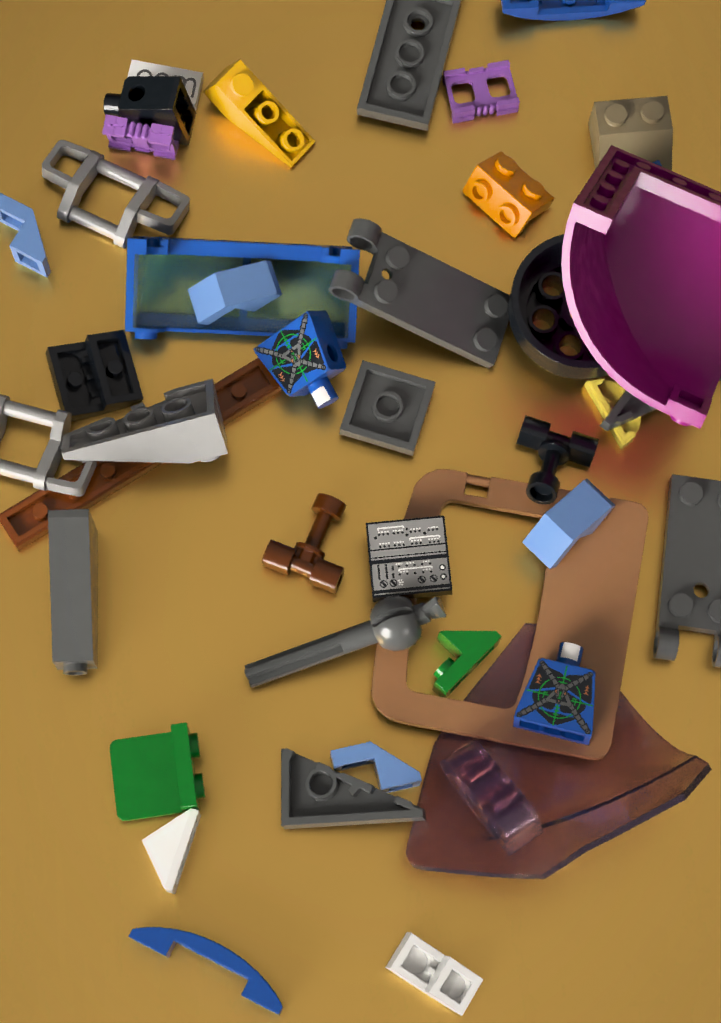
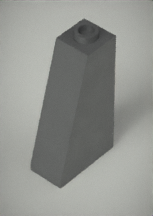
M89 509L48 510L52 662L57 670H63L65 675L87 674V669H98V530Z

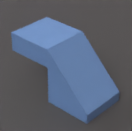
M0 193V222L18 231L9 245L15 262L48 278L51 270L33 209Z
M268 260L215 272L188 289L197 322L204 325L211 324L235 308L255 312L282 295L272 262Z
M585 479L542 516L522 543L549 569L554 568L579 538L590 535L595 531L615 507V504L588 479Z
M371 741L331 750L330 752L333 770L337 772L373 764L379 790L386 793L420 786L422 781L419 771Z

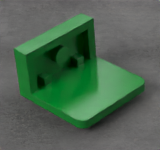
M187 722L172 724L171 732L117 739L110 744L116 811L120 820L132 821L181 814L190 808L200 811L198 799L205 798L203 774H195L193 758L200 757L199 740L197 733L190 734Z

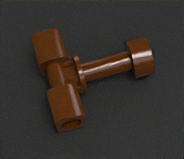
M317 494L311 508L317 516L306 542H297L295 547L292 548L270 540L262 558L263 566L285 575H289L291 571L309 577L311 585L336 594L344 576V567L324 560L325 553L320 550V547L331 521L338 522L341 520L346 508L345 503L327 494Z

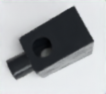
M129 76L124 81L121 94L107 93L105 95L103 104L105 115L128 118L129 124L134 121L136 125L140 122L142 126L148 124L149 127H151L152 123L173 126L175 129L173 139L179 141L181 145H189L196 111L181 77Z

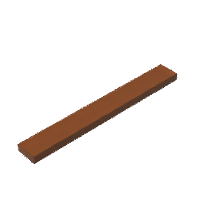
M259 357L214 384L224 426L281 391L280 385ZM96 461L97 466L83 496L76 497L49 490H38L0 513V523L17 550L20 551L48 533V510L88 509L162 463ZM85 463L58 479L70 482L77 481Z

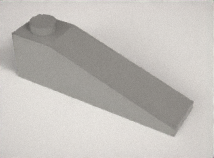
M213 379L175 388L163 393L165 400L150 407H145L142 402L130 407L131 411L124 418L117 421L114 418L105 417L64 434L61 452L63 459L190 464L198 461L211 462L218 459L221 455L228 454L227 436Z

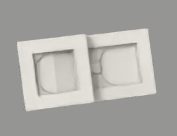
M406 932L385 967L461 1016L484 980L411 932Z

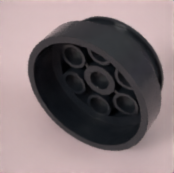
M564 234L555 236L534 248L525 257L516 272L508 303V315L513 335L529 358L555 375L573 379H591L608 375L607 372L594 359L584 344L570 316L563 287L561 265ZM553 287L560 294L557 296L548 295L544 292L543 288ZM543 320L551 328L542 330L537 328L533 322ZM571 346L576 350L577 354L574 356L565 355L560 350V347Z

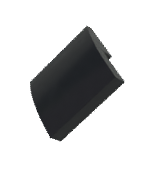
M124 330L87 335L85 342L47 348L45 354L60 409L71 412L72 421L102 415L142 402L143 396Z

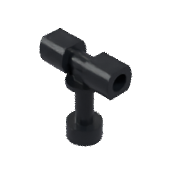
M525 415L516 444L538 450V455L543 460L541 470L530 476L526 494L529 499L538 504H551L556 500L560 488V482L555 476L558 466L571 461L590 467L599 439L573 431L571 437L549 431L551 423Z

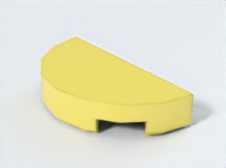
M601 377L588 380L584 385L603 419H605L625 392V389L617 382L605 380V378ZM641 417L610 430L620 449H623L633 441L640 428Z

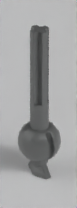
M403 596L385 597L371 609L370 620L247 664L244 670L245 675L249 680L251 688L376 643H379L382 648L391 651L406 650L415 645L422 634L421 625L431 622V619L446 618L441 598L434 597L427 603L414 605L410 599Z

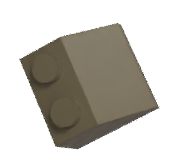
M667 96L594 102L588 126L595 169L610 146L613 145L650 162L659 160L662 167L672 171L673 126Z

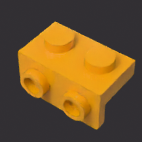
M502 151L479 163L463 188V193L514 238L522 233L531 219L547 210L555 199L544 189L541 183L533 180L517 165L515 160L506 156Z

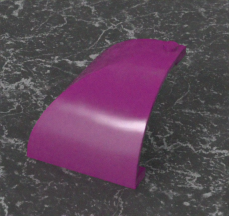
M611 145L574 201L566 223L561 265L567 305L574 325L594 359L612 379L642 402L670 415L671 419L683 426L692 425L700 429L708 414L713 394L721 377V192Z

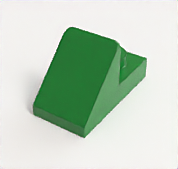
M440 631L437 640L457 660L454 662L449 657L435 671L433 675L437 680L432 690L440 697L447 698L498 646L502 636L497 631Z

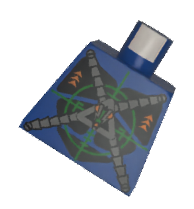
M327 311L305 312L254 348L256 355L289 397L311 394L318 409L327 407L339 399L330 380L346 369V363Z
M562 642L559 645L556 661L545 658L538 659L515 711L513 727L589 745L593 732L596 672L580 667L583 647L574 643Z

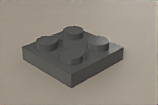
M362 360L339 434L413 456L436 382Z

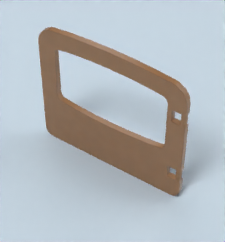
M437 469L425 474L416 483L404 519L440 516L443 507L449 503L541 519L570 490L559 489L556 500L551 504L544 505L529 499L526 494L528 483L496 477L487 478L470 475L467 472L450 469ZM466 484L488 487L487 498L464 494ZM610 498L609 500L615 504V507L595 531L590 535L579 538L556 567L549 569L546 566L533 645L516 703L512 707L503 709L414 692L406 684L409 648L402 651H391L382 648L377 643L371 690L372 699L377 710L386 719L400 724L588 760L604 758L608 754L612 743L648 525V512L646 508L637 502ZM411 598L410 600L416 605L417 598ZM562 642L574 643L583 647L580 667L596 672L593 732L589 745L513 727L515 711L538 659L545 658L556 661L559 645Z

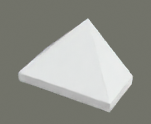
M193 808L182 813L142 840L164 889L172 894L176 893L201 818L199 810Z

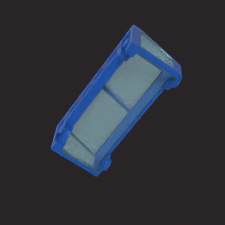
M151 236L127 238L125 331L135 332L136 339H157L158 333L165 331L272 336L307 311H327L340 349H347L348 342L355 343L357 306L334 297L328 289L336 270H348L359 275L360 249L354 246ZM265 260L272 262L282 293L280 297L255 312L235 308L209 325L198 324L188 293L189 288L218 271Z

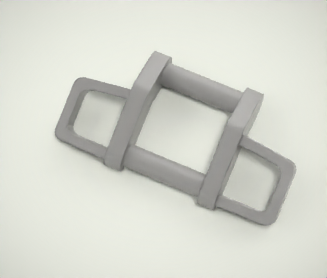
M59 140L42 162V177L66 189L57 211V218L67 223L72 220L113 239V244L125 249L127 247V238L133 236L137 223L171 235L176 231L189 211L190 198L187 195L151 176L144 178L104 159L103 154L69 141ZM62 156H68L83 162L73 177L53 168ZM98 173L137 190L125 208L119 225L78 207L82 195ZM156 195L178 206L171 218L166 219L146 211Z
M0 394V442L5 433L8 416L52 427L50 440L37 468L0 459V475L33 483V487L36 489L49 490L76 497L83 496L97 466L96 461H79L85 463L79 479L75 482L54 478L63 457L61 454L63 435L70 431L71 412L44 410L10 401L9 396Z

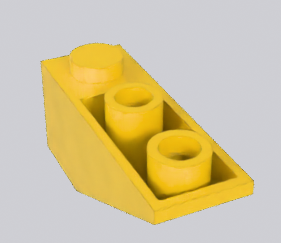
M241 59L227 66L203 90L207 98L229 121L289 167H292L316 142Z

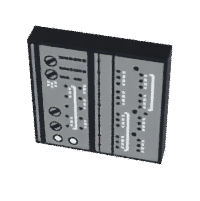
M444 516L366 523L373 602H379L385 597L395 595L408 599L452 595Z

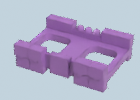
M509 60L488 63L486 68L482 66L471 68L469 71H465V67L443 71L442 81L446 87L453 124L474 120L475 114L480 117L481 114L486 116L488 112L493 114L494 111H496L497 116L518 112L520 101L516 94ZM498 77L506 78L510 94L492 97L489 93L487 80ZM464 83L471 84L475 100L461 104L456 103L451 87Z
M106 114L102 133L109 140V148L131 152V148H135V151L154 152L153 155L155 157L176 160L179 141L173 139L175 130L173 126L152 123L151 127H149L148 124L142 126L140 122L136 125L134 121L129 124L128 118Z

